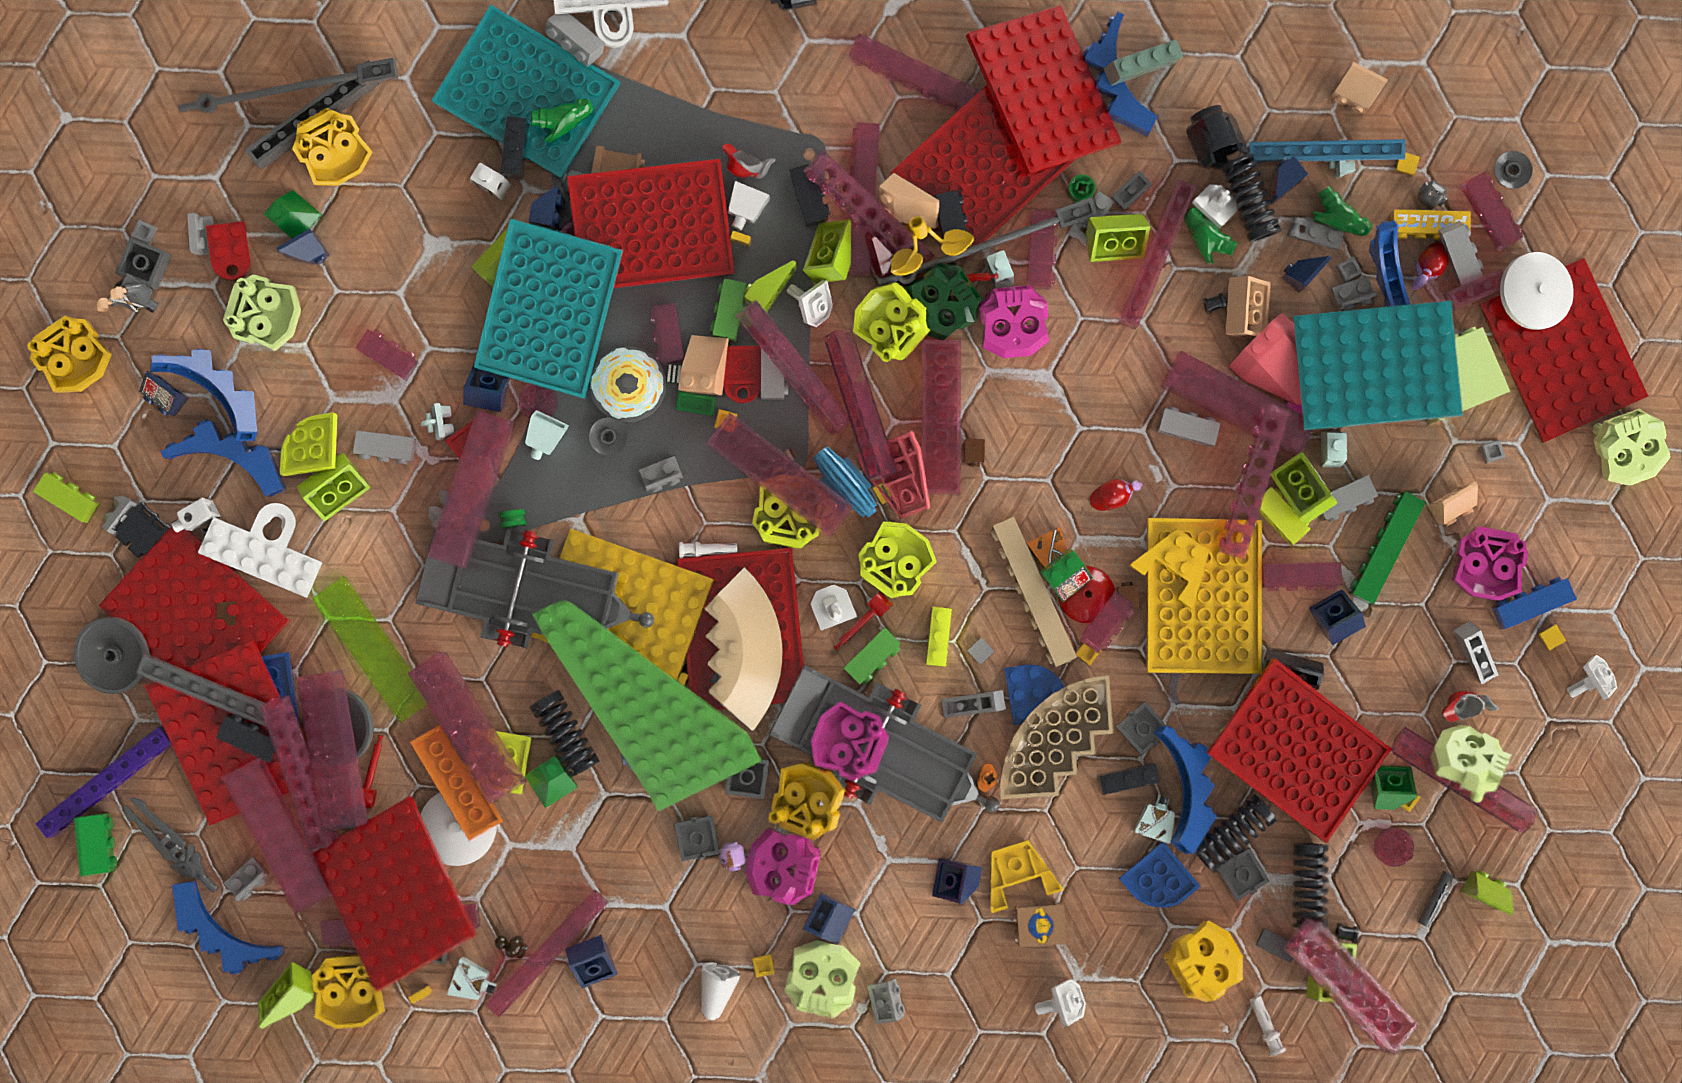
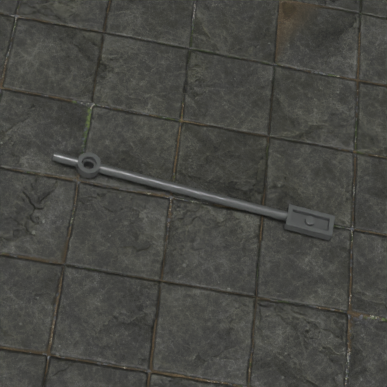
M389 58L357 64V71L217 98L208 93H203L197 98L196 102L180 104L179 111L185 112L199 109L209 114L216 110L217 105L359 79V84L361 85L397 79L396 59Z
M1092 197L1054 210L1056 214L1054 217L968 247L959 255H946L923 263L916 271L908 274L905 278L902 275L893 274L877 280L878 284L882 286L896 281L908 284L915 279L916 274L929 270L939 262L946 264L1058 223L1060 228H1064L1089 219V217H1095L1097 213Z

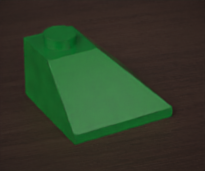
M294 190L276 199L263 213L292 239L310 229L322 216L319 211Z
M558 755L553 756L525 775L545 808L578 788L573 778H569L568 772L564 769L565 765L560 762Z
M1381 765L1372 777L1371 795L1374 809L1394 810L1417 798L1411 766Z

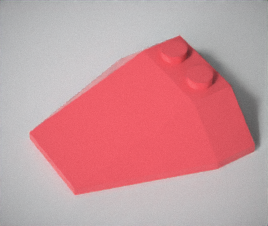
M1281 313L1244 348L1229 365V368L1243 381L1298 406L1301 403L1294 323Z
M913 431L904 433L856 454L866 476L878 488L881 495L900 519L930 508L921 449ZM883 482L884 487L888 486L892 497H888L878 485Z

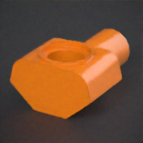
M991 763L981 765L977 778V787L987 792L995 786L997 781V772Z

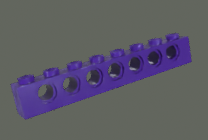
M157 727L38 820L35 824L46 839L57 836L74 822V818L81 817L169 748L172 744L164 727Z

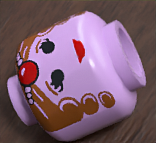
M737 842L725 843L719 850L721 866L729 868L730 872L740 870V866L746 862L743 846L737 844Z

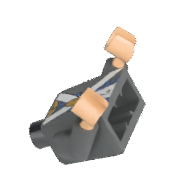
M127 273L111 289L108 300L106 298L98 300L97 310L104 312L108 311V305H122L136 313L143 308L153 313L158 303L150 299L153 291Z

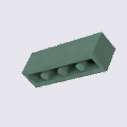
M1175 39L1114 60L1104 68L1110 85L1113 86L1173 65L1184 56Z

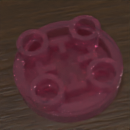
M528 384L520 393L519 408L528 419H531L532 414L536 410L550 417L556 411L557 396L552 389Z
M1391 827L1384 829L1378 834L1374 843V850L1381 862L1397 867L1406 864L1413 858L1414 842L1407 831Z

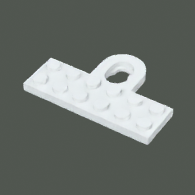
M553 0L555 14L593 11L596 36L605 42V46L618 48L625 45L633 34L631 8L667 6L668 0ZM615 10L622 17L620 30L617 33L611 32L609 26L604 21V14L607 11Z
M280 503L264 506L259 511L250 532L213 517L198 551L199 554L306 598L309 596L323 563L287 548L296 527V518L289 507ZM273 517H279L282 520V533L278 539L268 540L263 535V528Z

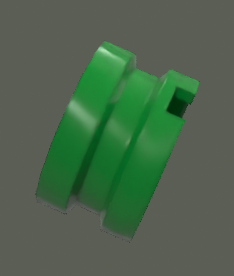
M1085 174L1075 176L1068 186V195L1073 202L1092 197L1095 192L1094 180ZM1079 186H1083L1085 191H1078Z
M525 510L498 512V517L501 518L499 527L514 528L520 525L526 526V520H524Z

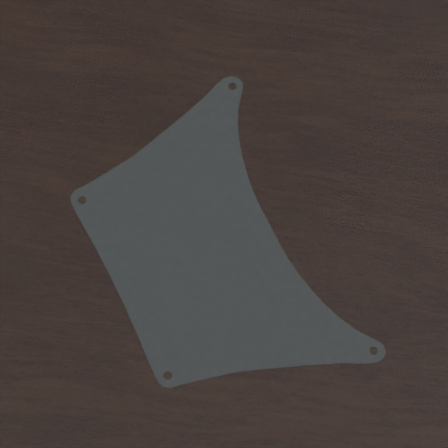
M591 63L619 80L621 84L566 173L574 170L583 174H590L597 145L603 146L608 151L635 156L638 153H642L643 160H646L645 167L720 159L730 237L734 231L751 237L750 247L731 241L735 274L613 288L593 368L599 359L609 351L619 347L631 346L641 348L652 354L663 367L667 378L668 364H683L691 335L713 337L710 327L712 320H716L717 313H714L715 303L720 301L721 295L718 294V288L720 283L723 284L724 279L747 283V286L749 284L753 285L759 278L793 260L796 262L797 270L765 316L748 305L744 300L736 342L728 340V346H761V340H784L785 346H788V357H785V365H788V376H785V384H788V395L784 396V400H762L760 392L754 401L740 404L732 401L726 395L723 385L722 396L700 394L716 397L715 410L712 417L675 410L678 391H680L678 390L679 384L667 383L666 395L659 409L645 420L635 423H622L627 431L625 447L615 455L605 456L596 452L589 441V432L592 425L599 419L607 417L594 403L590 391V382L585 398L539 386L531 416L537 410L569 425L551 454L543 453L540 460H537L530 456L532 447L525 444L530 423L529 419L515 455L498 484L468 517L466 531L469 537L494 543L505 539L507 529L522 533L525 530L578 514L689 485L770 475H790L803 469L808 453L811 325L804 323L801 309L798 306L799 301L788 294L787 289L791 284L804 292L813 287V281L803 271L819 224L806 227L790 175V169L812 163L813 168L817 167L820 178L817 179L818 186L822 185L823 187L826 168V147L819 138L811 134L797 133L715 113ZM724 144H731L737 151L741 150L746 155L755 156L761 162L769 158H774L775 162L771 164L767 174L761 179L752 176L739 178L733 176L727 170L728 156L721 147ZM806 148H812L815 151V157L812 160H807L803 157V151ZM551 173L553 188H559L563 198H565L564 208L560 209L559 214L562 217L560 228L557 227L556 231L575 236L570 195L564 193L563 187H561L562 179ZM735 181L769 194L770 197L754 224L745 222L742 231L732 227L735 217L729 215L728 212ZM740 389L737 396L740 399H745L748 396V391ZM719 409L738 414L733 433L714 428ZM607 434L605 439L607 441H610L612 439V435ZM787 449H793L796 452V458L793 461H787L784 458V452ZM675 456L683 476L680 479V483L673 486L666 484L662 486V490L655 493L646 491L639 470ZM525 510L524 520H526V526L520 525L514 528L499 527L501 518L498 517V512ZM481 519H487L490 522L489 530L481 531L478 528V523Z

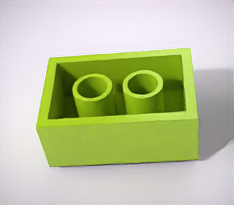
M1303 452L1270 473L1297 516L1305 525L1338 503Z

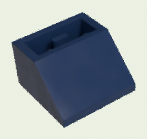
M552 188L532 202L529 216L530 224L554 231L557 230V227L560 228L562 217L559 214L560 209L564 208L565 198H563L559 188Z
M820 892L803 929L822 939L839 944L855 909Z

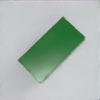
M678 391L675 410L713 417L716 397Z

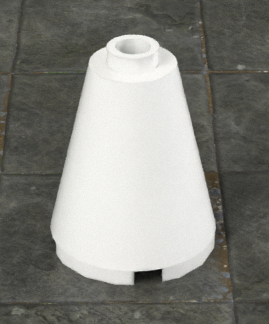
M706 963L702 968L701 1013L709 1020H715V1018L720 1017L739 981V971L723 964V967H717V963Z

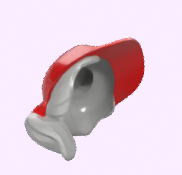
M724 144L721 147L728 156L727 170L733 176L739 178L752 176L761 179L767 174L771 164L775 162L774 158L761 162L755 156L746 155L741 150L737 151L731 144Z
M1458 691L1449 696L1447 706L1443 709L1442 715L1447 721L1455 722L1475 717L1484 708H1487L1489 711H1496L1499 707L1486 695H1476L1469 691Z

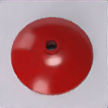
M1086 566L1093 579L1064 602L1059 597L1058 601L1063 612L1072 620L1080 623H1094L1110 613L1115 603L1116 592L1111 578L1104 571L1096 567ZM1086 591L1091 592L1092 595L1090 598H1087L1085 596Z

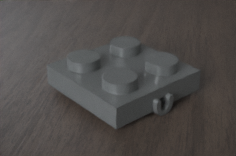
M1144 701L1134 711L1131 710L1127 717L1116 725V728L1142 756L1151 747H1156L1160 743V739L1154 734V731L1157 727L1166 726V724Z
M713 815L701 818L693 817L686 821L674 823L681 861L696 858L697 860H702L706 856L719 854Z
M1249 847L1237 855L1234 854V857L1229 858L1226 864H1220L1221 867L1218 869L1219 874L1236 901L1248 894L1256 893L1258 888L1270 882Z

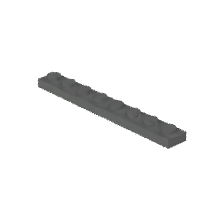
M146 654L143 655L136 672L139 675L283 734L292 714Z

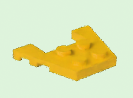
M1177 528L1129 566L1145 576L1155 560L1187 582L1176 599L1192 609L1209 550Z
M1029 840L991 851V913L1008 908L1003 888L1033 878L1041 877L1047 896L1063 891V887Z

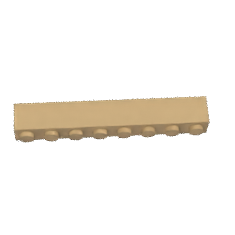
M1009 518L992 526L993 531H990L994 541H998L1000 544L999 553L1002 559L1006 558L1008 566H1006L1010 577L1014 576L1017 582L1014 584L1018 595L1022 594L1024 598L1022 604L1025 611H1030L1032 616L1030 622L1034 630L1038 629L1040 636H1038V640L1041 646H1045L1048 653L1045 655L1049 664L1057 667L1077 658L1015 518Z

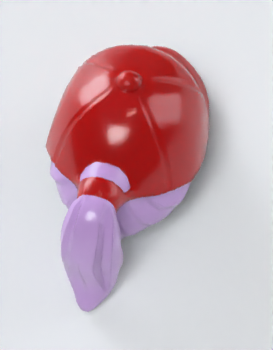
M1433 243L1420 254L1416 266L1418 277L1413 281V290L1423 287L1427 280L1438 278L1444 273L1449 263V257L1443 243Z
M1120 479L1109 480L1092 492L1090 504L1099 511L1123 507L1130 500L1133 491L1141 489L1142 483L1137 480L1131 484Z

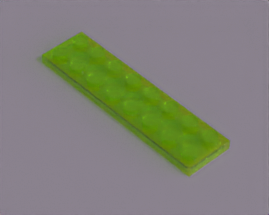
M346 576L341 577L312 598L400 723H403L433 701Z

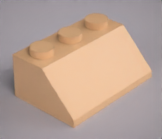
M1250 276L1229 278L1227 321L1225 325L1226 335L1254 339L1268 325L1270 282Z

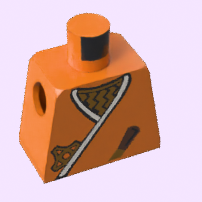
M1060 527L1026 543L1028 549L1042 568L1046 567L1067 550Z

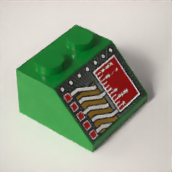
M1068 548L1039 571L1062 602L1093 579L1085 564L1071 548Z

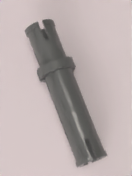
M1443 870L1437 885L1433 887L1434 891L1418 923L1430 928L1444 896H1447L1449 893L1447 890L1455 877L1454 875Z

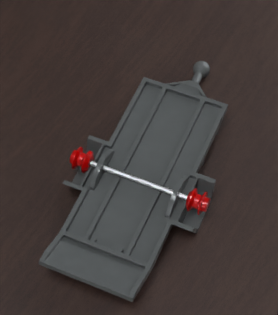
M434 529L415 602L418 605L484 620L480 638L497 641L496 645L508 647L511 644L525 649L528 647L531 632L544 635L533 614L557 601L571 602L606 629L629 620L637 621L645 628L652 626L654 623V616L651 613H633L617 596L615 588L619 573L550 557L554 540L538 537L536 532L528 530L521 533L507 529L503 545H498Z
M806 665L803 666L769 732L770 735L813 756L811 740L820 717L841 701L861 714L866 711L879 716L889 736V741L876 773L864 775L855 781H851L841 777L838 771H831L845 789V797L852 799L854 796L871 805L879 790L943 823L950 807L956 804L976 800L984 804L989 812H995L999 809L1000 802L997 798H987L978 793L969 773L977 753L915 722L914 719L921 705L904 697L905 693L897 689L893 691L876 683L868 698ZM851 725V726L849 727V730H850V731H855V730H856V726H855V725ZM868 745L859 747L863 755L865 754ZM840 752V753L838 754V757H839V758H844V757H845V753H844V752Z

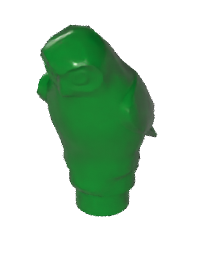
M584 98L577 99L576 103H565L551 109L541 108L539 110H532L531 126L550 129L549 134L544 137V141L553 143L562 135L573 130L592 114L593 105L589 99Z
M1331 186L1318 194L1325 212L1313 211L1314 221L1361 237L1370 233L1372 223L1369 222L1367 217L1362 218L1352 206L1345 203L1339 193L1334 192Z
M1196 207L1186 210L1184 214L1185 223L1193 242L1202 254L1206 264L1215 263L1212 256L1214 251L1229 256L1233 255L1238 242L1232 240L1230 235L1222 233L1213 222L1203 217V213Z

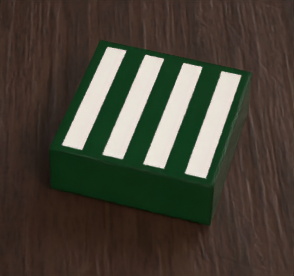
M668 364L666 383L679 384L682 365Z

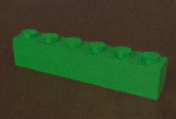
M1406 491L1396 495L1393 500L1394 507L1392 511H1388L1384 518L1386 522L1384 527L1380 528L1375 536L1377 538L1375 545H1371L1368 549V558L1366 562H1362L1358 569L1360 574L1357 579L1352 581L1349 587L1351 589V596L1369 605L1375 604L1426 503L1425 501Z

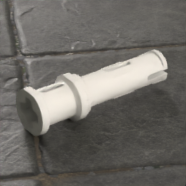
M696 541L695 543L683 544V542H679L680 559H683V557L737 553V543L700 544V542Z
M1257 996L1250 999L1249 1001L1263 1031L1262 1038L1266 1041L1270 1050L1269 1055L1275 1056L1286 1051V1048L1282 1046L1279 1039V1031L1273 1027L1262 997Z

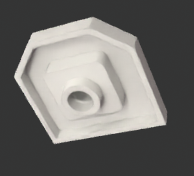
M1209 185L1192 202L1219 229L1237 212V204L1233 200V196L1223 186Z
M821 280L807 292L802 291L793 284L789 286L787 293L799 301L798 306L801 309L804 323L817 327L829 318L833 303L827 280Z
M831 585L816 591L811 606L821 631L857 617L846 589Z
M1595 655L1583 666L1587 675L1583 676L1579 682L1568 687L1567 691L1574 698L1588 689L1591 691L1596 688L1603 700H1605L1617 689L1615 676L1605 660Z
M1072 979L1051 988L1054 996L1051 1000L1035 1004V1010L1038 1015L1052 1011L1059 1013L1063 1026H1068L1082 1018L1086 1005L1080 985Z

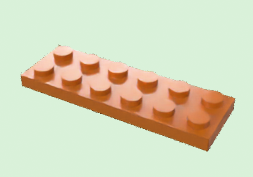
M445 723L438 725L410 742L469 842L503 822Z

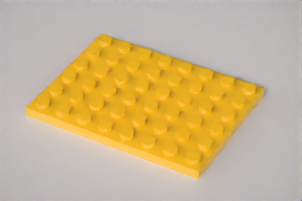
M1147 518V551L1178 528L1208 549L1209 553L1192 609L1176 599L1187 583L1185 580L1156 560L1148 570L1146 673L1262 674V520Z
M570 528L559 559L619 573L615 588L617 596L631 612L637 614L649 612L654 616V623L648 628L641 626L637 621L629 620L608 630L678 681L714 579ZM532 632L531 637L549 643L544 635Z

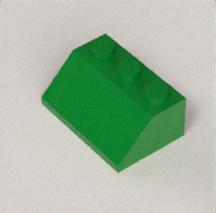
M110 813L74 818L79 877L115 871L117 859L113 852L115 839L111 831L113 819L110 817Z

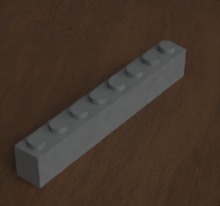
M359 79L336 83L253 143L245 151L261 170L292 148L296 138L298 123L327 107L341 113L383 81L364 85L359 84Z

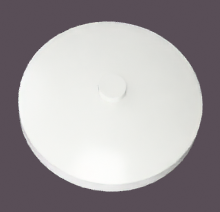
M1533 252L1516 258L1507 266L1500 283V296L1505 311L1513 321L1522 327L1539 330L1556 325L1567 315L1573 300V285L1567 269L1559 260L1546 253Z
M440 793L432 797L421 812V817L444 864L452 866L470 864L486 854L494 842L497 826L469 842Z

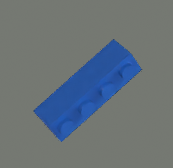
M1556 577L1549 580L1550 584L1546 586L1540 584L1532 587V592L1526 594L1523 591L1515 594V599L1510 601L1503 599L1496 602L1497 606L1493 607L1492 610L1500 629H1508L1577 600L1568 578L1561 579Z

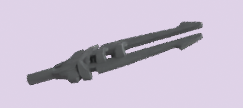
M132 797L130 799L131 802L165 837L161 840L125 805L123 808L128 821H134L167 861L173 860L175 862L170 868L178 870V874L181 876L188 875L197 880L199 879L214 893L219 887L205 874L201 864V855L199 852H195L193 844L191 843L186 848V841L146 808V802Z

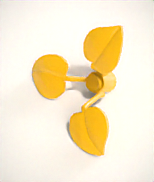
M915 216L909 221V224L904 223L903 226L905 236L913 239L914 249L912 251L909 248H905L896 252L891 261V273L894 275H907L913 273L921 266L923 257L921 254L916 253L918 250L917 238L923 239L928 233L942 244L941 249L943 253L949 256L959 255L964 252L973 242L974 237L969 232L954 229L947 231L944 234V239H940L931 230V227L926 226L921 216Z

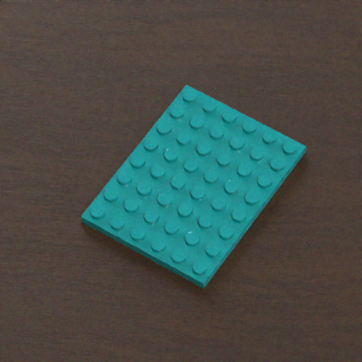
M490 5L431 101L503 145L507 116L526 118L529 123L525 158L562 179L621 82L592 64L589 66L584 65L562 46ZM584 98L589 99L593 105L592 114L573 130L562 135L553 143L544 141V137L549 134L550 129L531 126L532 110H539L541 108L551 109L565 103H576L577 99Z
M511 218L474 368L585 398L623 250Z
M1451 301L1293 316L1304 430L1463 415Z

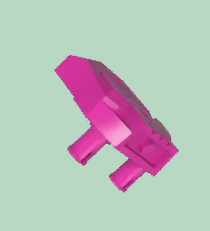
M1031 285L991 289L980 303V322L984 325L982 347L1002 358L1031 356L1049 342L1045 320L1048 318L1047 301ZM1008 306H1016V308L1012 312ZM1027 320H1032V324L1029 326L1026 325L1025 322ZM1003 323V327L997 328V324Z
M1478 526L1469 535L1458 540L1455 553L1458 561L1453 572L1452 581L1467 595L1499 601L1521 592L1522 567L1526 566L1528 550L1526 549V542L1520 540L1517 533ZM1489 546L1497 548L1493 552H1491ZM1474 560L1478 562L1477 567H1474L1472 564ZM1502 565H1504V566L1506 567V571H1505V572H1502V571H1501V566H1502Z
M841 701L820 717L811 740L815 766L838 771L841 777L851 781H855L864 775L876 773L889 741V736L882 725L880 717L866 711L861 714ZM855 725L856 730L850 731L849 727ZM868 745L865 754L863 755L859 747ZM844 752L845 757L839 758L838 754Z
M767 828L751 845L745 873L752 894L772 896L774 901L788 905H795L801 899L809 897L813 891L821 850L818 847H814L808 838L796 834L786 835L773 828ZM783 848L785 849L784 855L781 854ZM776 877L779 879L778 884L775 883Z

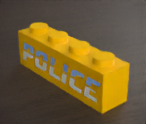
M1394 209L1390 213V221L1396 220L1398 224V239L1414 236V239L1418 240L1426 239V237L1441 240L1438 230L1458 221L1468 225L1471 232V211Z

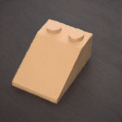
M1353 62L1341 76L1331 97L1338 104H1346L1351 107L1352 111L1365 114L1388 79Z
M895 173L879 186V212L884 217H888L896 222L909 224L913 217L921 216L927 227H938L939 200Z
M691 335L680 371L678 390L688 393L722 396L728 338Z
M1476 482L1460 486L1428 505L1439 526L1444 524L1449 526L1457 521V516L1462 514L1464 517L1473 512L1472 508L1477 505L1478 485Z

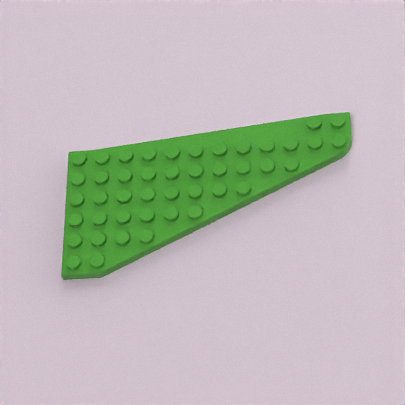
M557 601L533 614L545 638L648 792L657 811L663 810L761 761L745 730L571 602Z

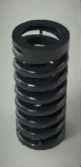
M1254 154L1236 158L1221 166L1227 183L1232 184L1229 190L1232 193H1236L1233 196V200L1240 202L1236 207L1239 212H1243L1240 215V219L1247 221L1243 227L1245 230L1250 231L1247 233L1249 243L1263 240L1282 231L1279 224H1277L1279 222L1277 218L1255 224L1275 213L1274 209H1269L1252 214L1270 205V199L1247 205L1268 194L1267 190H1262L1245 195L1263 186L1264 181L1260 180L1252 184L1240 186L1260 176V171L1236 177L1244 171L1257 166V162L1253 161Z
M560 690L537 701L529 708L532 713L534 712L535 718L543 717L539 721L540 727L548 726L544 730L545 736L553 735L549 743L551 745L558 744L554 752L556 754L565 752L560 756L559 760L561 763L570 761L564 769L568 772L567 774L571 779L599 763L600 760L596 753H593L590 758L581 761L593 752L591 746L577 751L588 742L586 737L571 743L583 733L582 729L565 734L578 724L577 720H572L560 725L573 715L572 711H567L554 717L568 706L567 702H562L548 708L556 701L564 700Z
M1256 794L1250 798L1251 800L1245 801V808L1239 806L1237 814L1231 813L1229 815L1230 821L1222 820V828L1215 826L1213 828L1214 835L1207 833L1205 835L1206 841L1202 840L1197 847L1196 855L1212 873H1215L1221 866L1218 862L1214 863L1213 858L1210 857L1208 852L1222 865L1226 864L1225 858L1216 845L1229 858L1234 857V853L1223 837L1238 852L1242 850V847L1232 832L1246 845L1250 844V840L1239 824L1253 838H1257L1258 834L1248 819L1262 832L1266 831V827L1260 821L1255 811L1266 820L1265 824L1268 827L1277 822L1274 814Z
M1294 843L1293 854L1295 856L1315 859L1294 860V866L1313 869L1296 870L1293 872V875L1316 880L1293 882L1294 887L1314 889L1311 891H1294V897L1315 900L1293 902V907L1315 911L1294 912V918L1308 919L1311 922H1303V920L1297 919V922L1293 923L1292 927L1328 929V920L1322 917L1328 914V909L1323 906L1328 903V898L1322 895L1328 893V888L1323 885L1328 883L1329 879L1322 874L1329 871V868L1323 865L1329 861V857L1325 855V852L1329 850V845Z

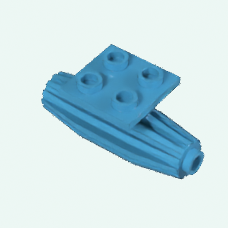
M828 446L813 457L823 475L818 482L842 510L850 506L861 517L866 515L868 518L877 511L875 509L877 504L868 490L872 485L848 457L843 460Z

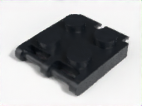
M144 501L117 528L119 533L115 536L124 546L131 542L132 544L128 549L137 557H141L142 554L146 555L171 528V525L165 524L157 513H153L146 506L147 504Z

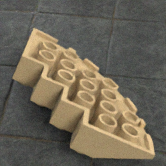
M743 568L705 608L718 621L717 625L706 637L720 649L707 664L721 676L709 692L753 731L768 710L778 686L782 666V641L778 620L770 600L757 580Z
M1109 675L1085 679L1066 686L1045 699L1028 715L1012 739L1005 757L1001 777V799L1059 796L1058 776L1077 775L1076 756L1095 754L1094 735L1113 734Z

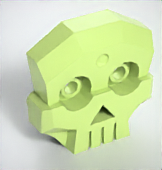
M254 274L246 279L239 278L236 281L237 283H234L223 321L225 325L229 328L234 339L248 344L257 342L276 351L294 336L300 317L301 307L295 287L275 284L268 278ZM271 296L272 301L267 303V298ZM249 304H250V306H251L253 309L248 311ZM259 324L264 325L262 330L258 329Z
M1640 408L1606 420L1603 424L1598 423V425L1595 424L1592 431L1597 435L1594 439L1597 455L1601 456L1602 477L1607 481L1625 485L1636 484L1655 477L1670 459V452L1665 443L1667 434L1663 421L1647 414Z
M1458 725L1442 731L1430 757L1436 775L1459 782L1461 787L1472 791L1470 794L1472 801L1481 802L1485 792L1496 790L1511 758V754L1503 752L1499 745V740L1486 733L1482 735L1471 726Z
M816 940L796 947L793 951V968L788 974L785 993L791 999L795 1010L835 1018L852 1005L855 993L853 981L860 962L844 946ZM810 970L812 975L807 976L805 971ZM839 977L841 981L837 983L833 978ZM820 989L823 995L815 994V992Z

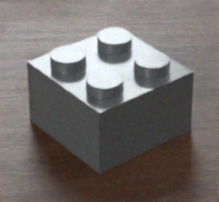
M129 238L115 273L122 277L128 273L147 287L158 290L172 255Z
M761 758L760 762L728 777L725 794L764 799L770 760Z

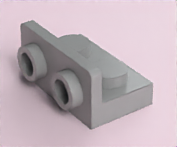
M188 213L190 252L196 256L210 255L206 225H213V217H200L196 213Z
M1368 276L1331 288L1338 310L1344 308V311L1356 308L1355 305L1362 303V305L1370 304L1378 296L1377 292L1374 293Z
M675 456L639 470L646 491H651L652 493L662 490V486L666 484L670 486L676 485L683 478Z
M252 857L224 884L234 894L235 901L241 899L245 901L253 894L251 890L255 886L259 888L267 881L265 877L270 873L255 857Z
M896 979L868 985L876 1024L895 1022L904 1017L905 1009L901 1003L900 987Z

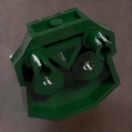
M939 262L927 270L923 277L906 284L904 287L912 300L917 299L927 308L926 323L930 329L927 335L943 341L956 329L963 330L977 319L982 297L962 268L956 266L955 262L948 264ZM929 289H934L935 293L931 294ZM949 312L951 317H947L945 313Z

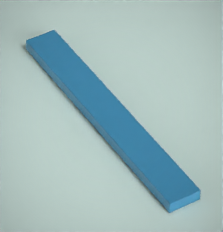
M1405 139L1249 142V154H1254L1253 161L1281 162L1286 157L1289 160L1293 156L1298 162L1405 160Z

